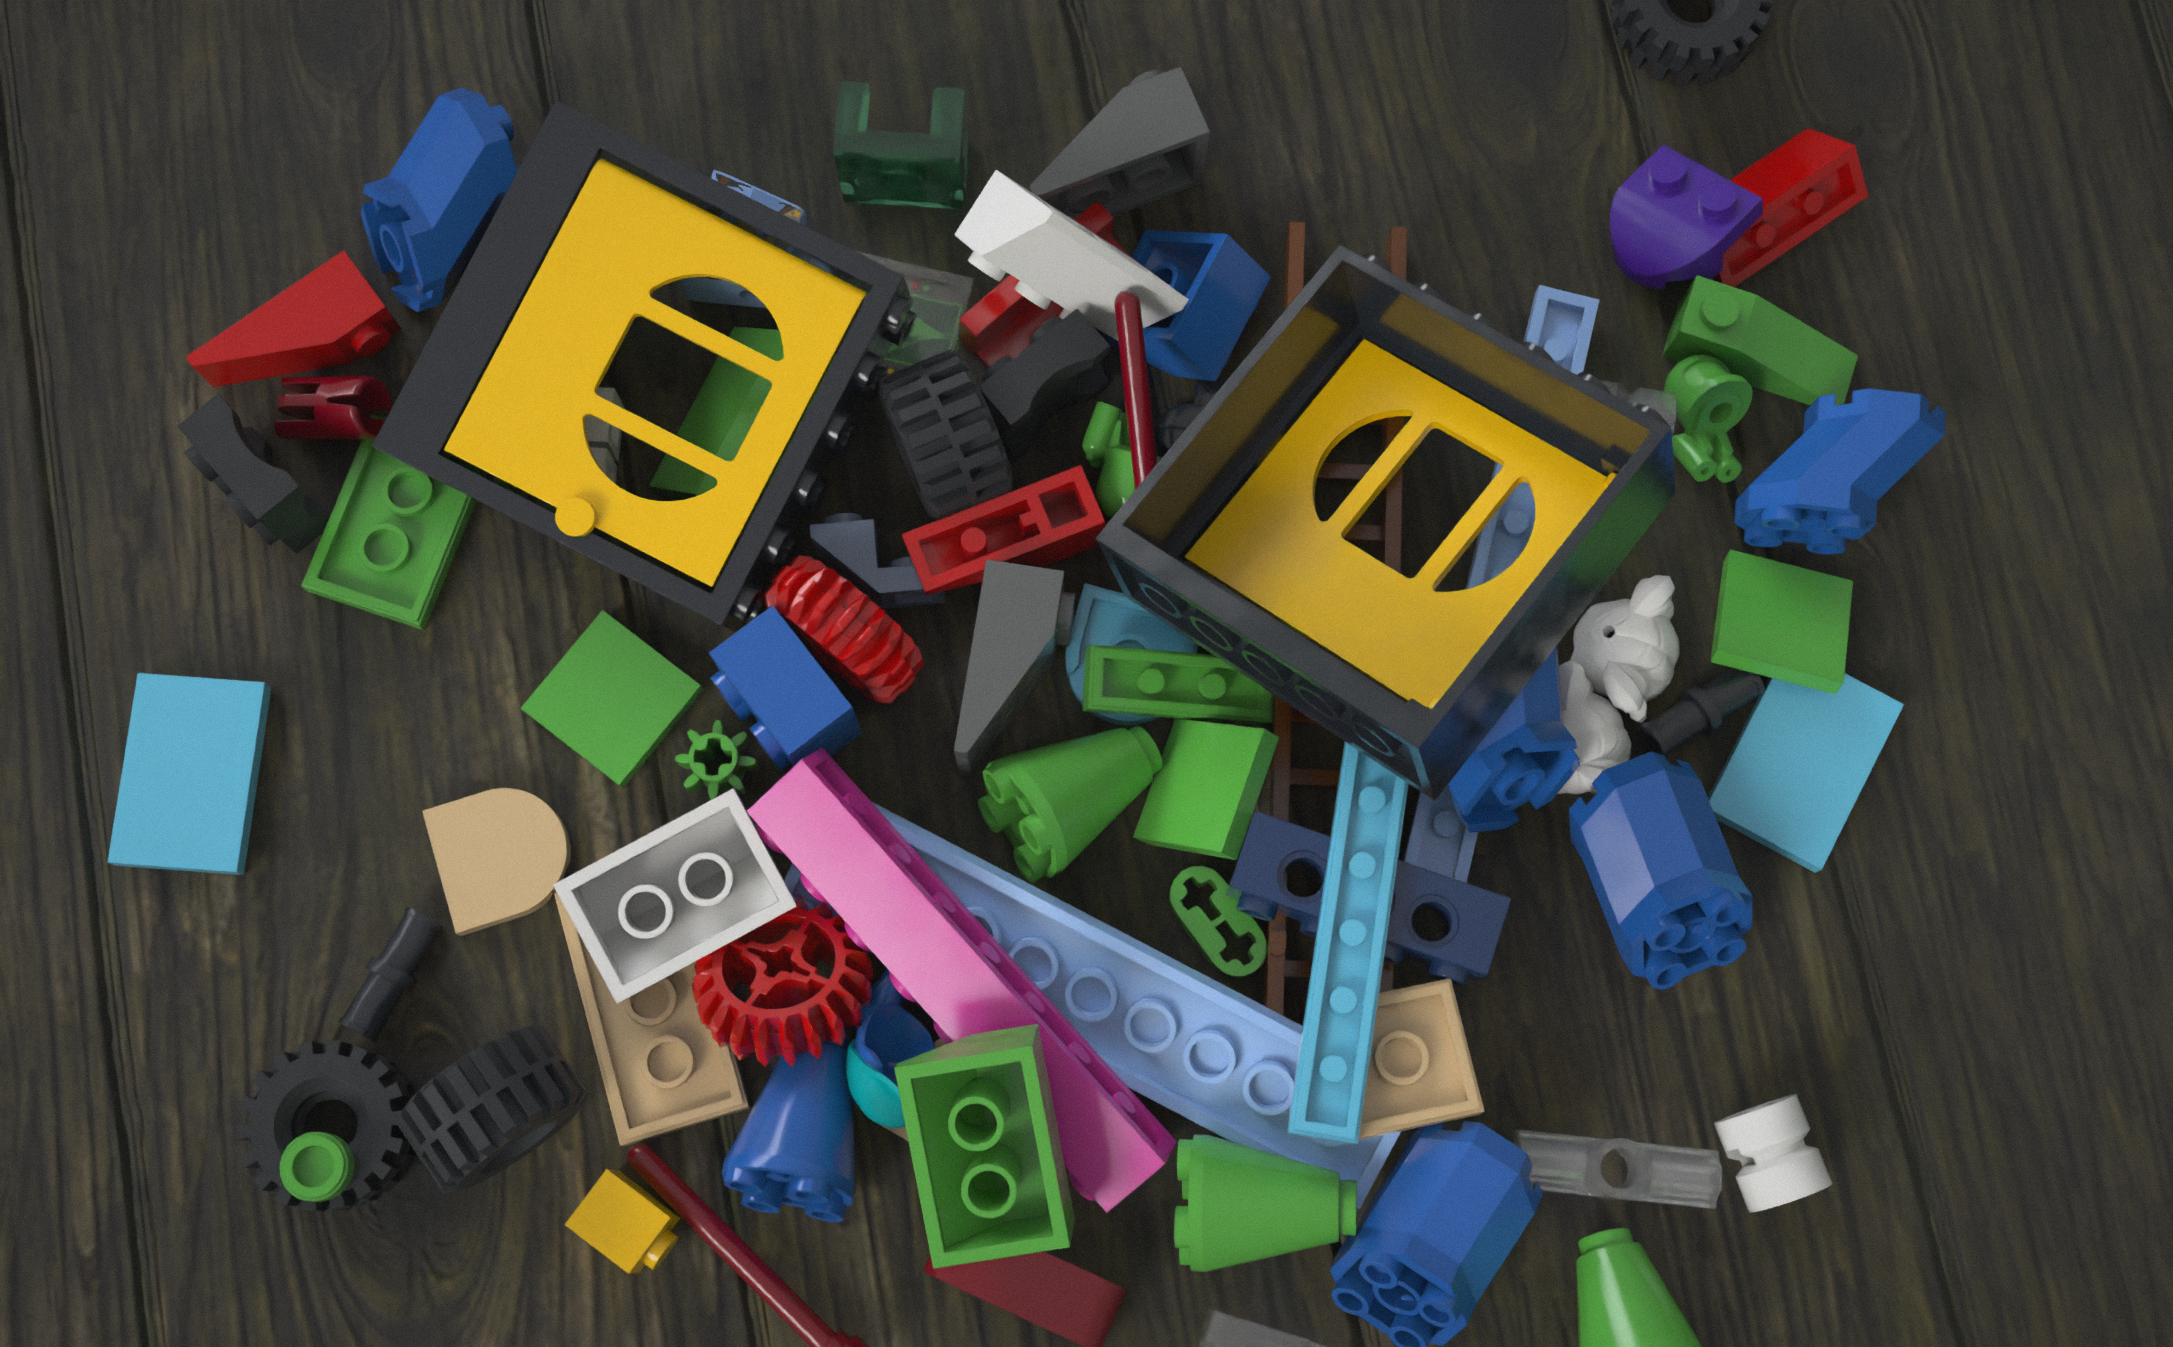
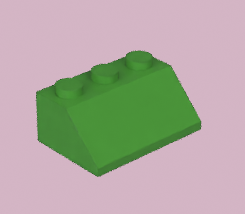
M734 326L729 335L731 339L775 361H780L784 358L779 330ZM718 356L676 436L725 461H732L736 457L771 390L772 383ZM666 453L649 487L665 497L679 501L696 497L717 486V480Z
M1039 1024L971 1034L897 1063L894 1069L933 1269L1070 1247L1075 1217Z

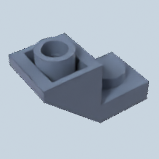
M840 513L826 517L824 524L810 525V535L816 553L882 608L946 603L945 591L930 595L925 594L910 557L893 560L891 562L892 567H880L879 542L874 519L863 520L859 514Z

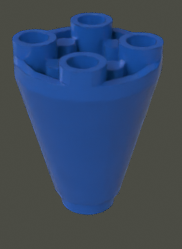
M844 1037L843 1046L829 1041L823 1042V1051L819 1060L809 1053L808 1050L797 1053L793 1068L785 1061L784 1056L781 1055L724 1160L721 1172L724 1180L723 1183L730 1189L744 1192L741 1201L743 1206L765 1213H779L782 1204L805 1208L806 1215L827 1222L844 1221L846 1208L853 1205L856 1192L853 1097L851 1096L846 1076L847 1050L850 1042L848 1037Z

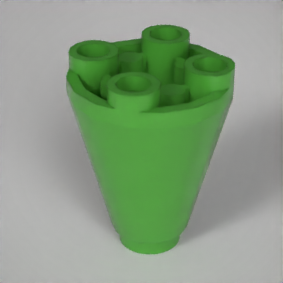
M1134 726L1129 730L1116 728L1002 756L988 763L987 767L983 770L987 795L978 800V806L983 819L993 832L999 833L1002 830L1014 847L1013 854L1018 868L1028 881L1035 883L1043 877L1052 878L1061 873L1153 781V775L1162 769V758L1151 736L1140 726Z
M1194 1135L1193 1140L1179 1139L1177 1175L1178 1180L1182 1181V1197L1188 1200V1206H1176L1174 1240L1175 1248H1179L1180 1265H1190L1192 1272L1213 1271L1339 1242V1235L1356 1236L1357 1180H1340L1339 1172L1210 1135Z
M1616 1228L1586 1236L1578 1241L1581 1256L1576 1260L1579 1347H1703L1642 1244L1633 1241L1630 1229Z

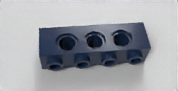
M1255 811L1226 896L1238 899L1237 910L1262 920L1274 921L1276 913L1302 921L1299 930L1306 935L1316 938L1331 837ZM1398 860L1384 962L1401 965L1403 958L1406 957L1429 965L1428 976L1439 981L1450 978L1452 985L1465 987L1468 979L1476 982L1488 975L1511 898ZM1297 865L1311 869L1318 879V892L1306 898L1293 895L1284 884V871ZM1422 908L1431 909L1441 917L1444 923V934L1441 940L1435 942L1425 941L1415 933L1412 927V915L1415 910Z

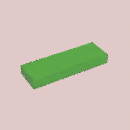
M1092 644L1085 647L1082 711L1257 725L1273 723L1274 694L1215 655Z

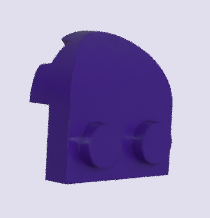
M1663 144L1620 186L1614 196L1610 210V235L1615 263L1628 278L1640 285L1653 289L1663 290L1666 282L1695 279L1697 275L1711 280L1723 270V254L1762 216L1763 198Z

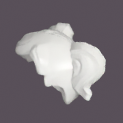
M1655 575L1651 578L1640 580L1635 587L1631 599L1597 603L1591 606L1579 620L1574 630V651L1570 660L1583 666L1585 677L1594 685V692L1609 697L1615 708L1629 713L1632 719L1640 723L1646 719V702L1656 698L1669 685L1674 675V667L1680 655L1679 639L1670 622L1671 617L1674 615V606L1671 599L1675 590L1670 576ZM1610 632H1615L1611 638L1607 637Z
M1569 660L1559 666L1563 724L1576 740L1577 749H1573V751L1579 757L1580 766L1557 794H1581L1590 791L1596 795L1598 792L1592 784L1593 781L1603 770L1629 760L1631 741L1623 726L1622 717L1617 708H1615L1611 701L1593 693L1594 685L1585 677L1583 666Z

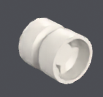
M1797 1094L1763 1103L1714 1122L1727 1157L1739 1160L1742 1164V1169L1735 1178L1749 1212H1758L1814 1194L1833 1184L1819 1149L1808 1146L1804 1142V1137L1809 1132L1810 1126Z

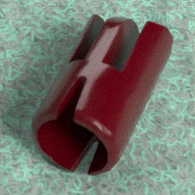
M283 377L281 386L299 394L280 395L277 410L285 415L304 420H276L275 434L281 439H376L385 419L368 418V414L391 410L393 407L391 394L386 385L376 377Z

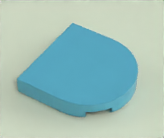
M1085 583L1072 626L1070 644L1066 649L1067 679L1073 694L1083 706L1085 647L1092 644L1197 653L1199 645L1125 597L1123 593ZM1090 712L1104 721L1119 725H1139L1160 718Z

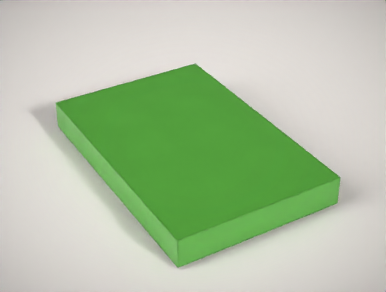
M372 415L371 417L376 419H384L375 415ZM362 439L301 586L307 592L425 630L477 500L372 447L375 439ZM445 450L441 455L484 478L488 474V472Z

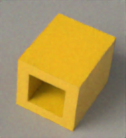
M606 1169L565 1223V1226L625 1272L633 1274L640 1273L645 1265L655 1270L662 1263L678 1240V1236L671 1232V1230L680 1220V1217L619 1170Z

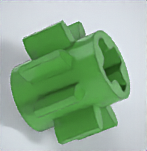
M720 720L715 721L712 733L700 736L697 732L690 729L687 733L693 744L689 754L675 756V761L679 766L685 769H692L694 772L686 779L684 787L690 793H693L705 785L708 788L710 800L722 795V792L733 788L739 794L745 795L747 791L742 783L745 771L759 769L756 759L750 756H742L740 753L748 747L751 741L745 732H741L731 740L726 736L725 727ZM723 750L731 764L720 765L718 775L713 776L704 765V761H713L716 757V751Z

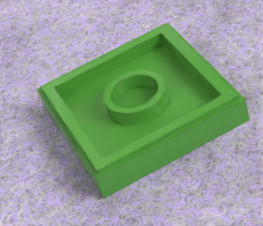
M1730 549L1723 561L1711 662L1836 694L1844 683L1853 581Z
M602 610L521 709L623 789L704 689L690 676Z
M1175 718L1161 757L1162 769L1155 774L1133 837L1152 846L1237 860L1279 737L1263 728Z

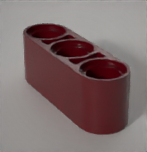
M1046 1251L934 1269L931 1255H929L922 1270L939 1280L1084 1347H1103L1127 1292L1126 1288Z

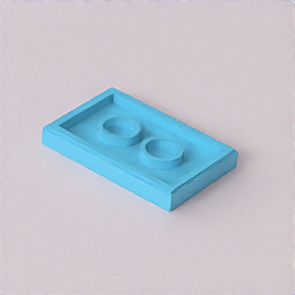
M147 673L137 674L107 863L126 867L244 875L272 688L265 682Z
M1846 673L1844 675V683L1836 694L1769 677L1764 686L1765 693L1758 697L1708 795V800L1716 820L1814 873L1822 870L1904 704Z

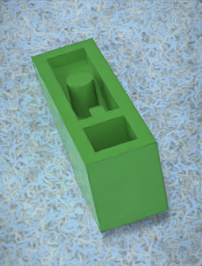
M1698 275L1678 303L1662 357L1677 362L1698 354L1715 356L1727 366L1730 374L1742 376L1753 387L1808 405H1812L1819 396L1836 394L1835 406L1842 405L1845 402L1858 358L1857 354L1762 297Z

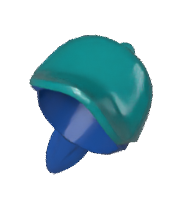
M887 969L871 987L872 997L870 999V1006L861 1008L863 1017L860 1020V1027H855L856 1038L851 1040L848 1047L846 1076L851 1096L869 1119L887 1128H900L906 1126L894 1067L897 1063L936 1048L928 1030L913 1015L901 1008L906 998L893 986L889 977L890 971Z

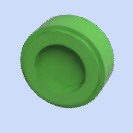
M309 1132L294 1139L286 1147L280 1161V1177L284 1187L294 1197L304 1201L321 1202L337 1197L350 1184L355 1169L354 1156L348 1144L334 1134L323 1132Z

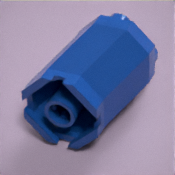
M465 88L440 94L388 177L364 184L363 194L373 200L362 204L361 217L374 260L382 274L392 270L395 271L402 284L391 288L400 303L417 312L440 305L482 240L519 170V167L515 165L510 141L514 138V129L506 110L500 104L490 107L482 94Z
M1867 388L1852 391V403L1836 406V394L1819 396L1804 412L1803 435L1737 498L1734 524L1744 529V542L1757 547H1775L1781 545L1784 541L1807 544L1806 549L1817 554L1828 555L1845 552L1846 541L1861 539L1876 526L1877 501L1945 436L1946 411L1937 406L1929 413V400L1921 394Z
M1557 646L1449 783L1455 812L1470 833L1501 830L1521 820L1514 809L1527 801H1530L1536 810L1549 803L1580 766L1579 757L1573 751V749H1577L1576 740L1563 724Z
M1649 752L1603 770L1592 783L1598 792L1586 805L1582 798L1579 797L1569 809L1571 842L1584 862L1620 956L1632 975L1647 978L1652 988L1663 990L1674 986L1686 976L1714 965L1724 966L1737 960L1746 950V942L1742 937L1752 928V895L1738 875L1702 782L1690 764L1676 759V766L1668 762L1664 755Z
M1464 1121L1459 1131L1442 1130L1445 1122L1420 1127L1406 1141L1395 1165L1359 1218L1356 1225V1236L1348 1235L1330 1268L1336 1283L1331 1293L1335 1304L1343 1311L1361 1317L1388 1335L1397 1347H1427L1428 1344L1444 1346L1467 1326L1477 1302L1534 1216L1543 1196L1539 1181L1531 1185L1529 1175L1533 1166L1528 1153L1483 1123Z

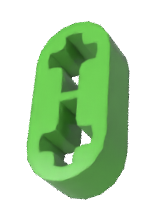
M1192 866L1181 871L1174 879L1169 892V906L1175 918L1212 968L1221 976L1229 979H1244L1253 975L1263 964L1267 953V941L1260 927L1252 916L1236 909L1238 899L1226 896L1229 886L1215 870L1205 866ZM1192 881L1197 887H1203L1208 883L1213 887L1214 892L1209 898V903L1218 915L1215 920L1211 922L1198 906L1192 907L1190 910L1183 906L1182 902L1188 893L1184 886L1186 883ZM1224 924L1236 939L1247 935L1252 940L1253 945L1247 952L1251 960L1249 964L1243 965L1238 959H1233L1227 963L1222 959L1220 954L1227 945L1224 938L1218 932V927Z

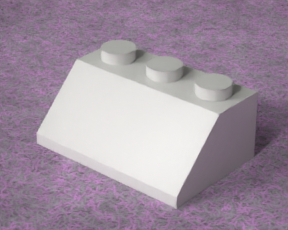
M995 170L954 234L973 250L968 261L990 277L1000 282L1007 272L1019 280L1014 289L1034 304L1046 310L1050 302L1054 301L1064 307L1059 315L1061 319H1064L1075 309H1078L1094 328H1098L1115 340H1118L1114 301L1120 292L1130 290L1138 295L1143 328L1181 311L1189 300L1133 258L998 170Z
M733 788L553 884L617 1004L797 906L766 844L760 838L751 816L746 812L747 809L736 789Z

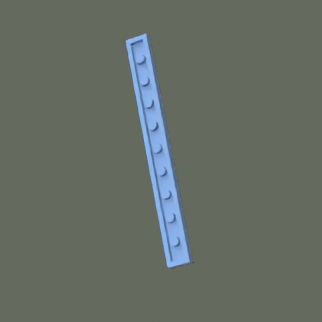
M1539 285L1534 295L1524 342L1538 345L1552 357L1554 363L1578 375V373L1584 370L1599 299ZM1496 461L1491 481L1503 467ZM1520 483L1479 533L1466 589L1484 584L1504 572L1514 563L1526 547L1535 521V501L1527 483ZM1449 784L1435 801L1418 790L1402 861L1467 883L1478 832L1470 833L1457 816Z

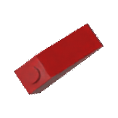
M343 250L186 356V359L212 387L351 364L359 357H369L381 351L389 343L391 336L402 328Z
M1079 465L902 534V538L926 595L983 582L986 559L1041 568L1099 546L1095 538L1105 527V520L1082 466Z

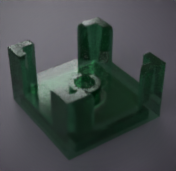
M839 81L833 154L843 201L964 209L970 143L969 131H964L966 112L965 89L938 87L934 90L930 134L867 130L871 94L869 84Z

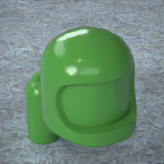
M1705 354L1692 355L1676 364L1668 374L1664 386L1666 404L1685 429V433L1672 437L1673 455L1696 481L1702 482L1715 475L1721 482H1730L1740 474L1742 466L1732 454L1733 448L1726 433L1747 412L1752 401L1753 389L1742 376L1730 374L1727 366L1717 357Z
M1097 402L1082 442V448L1086 453V459L1091 462L1090 465L1095 468H1102L1095 496L1099 508L1108 518L1112 519L1135 491L1127 414L1121 412L1122 410L1115 406ZM1157 456V461L1159 462L1162 458Z

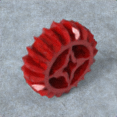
M799 555L788 566L782 567L771 579L770 582L772 584L762 595L765 607L768 609L773 605L811 655L837 677L845 681L852 689L858 690L862 695L872 699L875 703L891 704L900 693L904 694L916 680L914 676L923 667L924 663L920 649L914 644L913 639L903 632L901 626L894 622L885 613V610L878 607L870 600L868 595L859 591L850 581L842 578L834 569L827 568L819 560Z
M800 896L795 901L797 906L696 961L694 968L697 976L693 977L692 992L695 1002L699 1003L697 1005L699 1019L706 1029L711 1030L712 1038L718 1043L719 1047L731 1045L732 1052L737 1055L740 1061L756 1052L757 1060L766 1068L775 1055H783L785 1061L793 1068L797 1053L808 1050L809 1053L819 1060L823 1051V1042L829 1041L843 1046V1040L846 1036L844 1027H860V1020L863 1017L861 1008L870 1006V999L872 997L870 985L872 983L871 978L873 977L872 962L870 958H867V951L858 947L847 934L843 918L841 916L832 918V910L828 908L826 903H822L808 911V905ZM819 959L833 969L830 979L819 976L818 969L814 967ZM738 982L744 983L749 987L751 996L746 1003L733 994Z

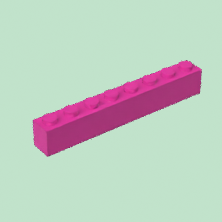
M823 748L801 759L746 811L757 823L756 830L763 842L772 850L784 853L799 869L801 881L808 892L817 900L824 903L828 902L843 918L845 930L852 941L864 951L873 952L890 971V980L896 990L906 999L912 1002L917 1001L934 1020L935 1031L945 1044L971 1034L1039 1024L1065 1167L1068 1169L1067 1173L1072 1185L1084 1198L1090 1201L1096 1200L1107 1213L1166 1164L1177 1141Z

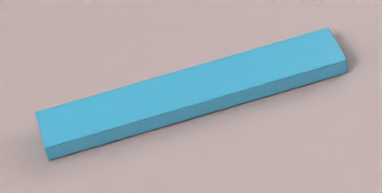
M1344 742L1287 1134L1357 1145L1408 783L1346 742Z

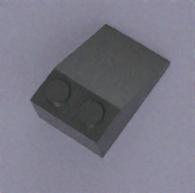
M1181 66L1164 73L1161 70L1145 72L1136 77L1129 86L1122 88L1029 186V191L1075 220L1096 201L1113 217L1203 183L1210 130Z
M986 559L954 748L959 775L973 776L1054 665L1057 645L1069 647L1075 609H1073L1075 593L1064 592V571Z

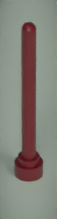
M1125 290L1116 296L1114 306L1134 486L1136 490L1158 464L1140 299L1133 291Z
M640 1143L629 1149L627 1153L628 1164L810 1347H869L857 1334L850 1338L843 1330L836 1333L648 1145Z

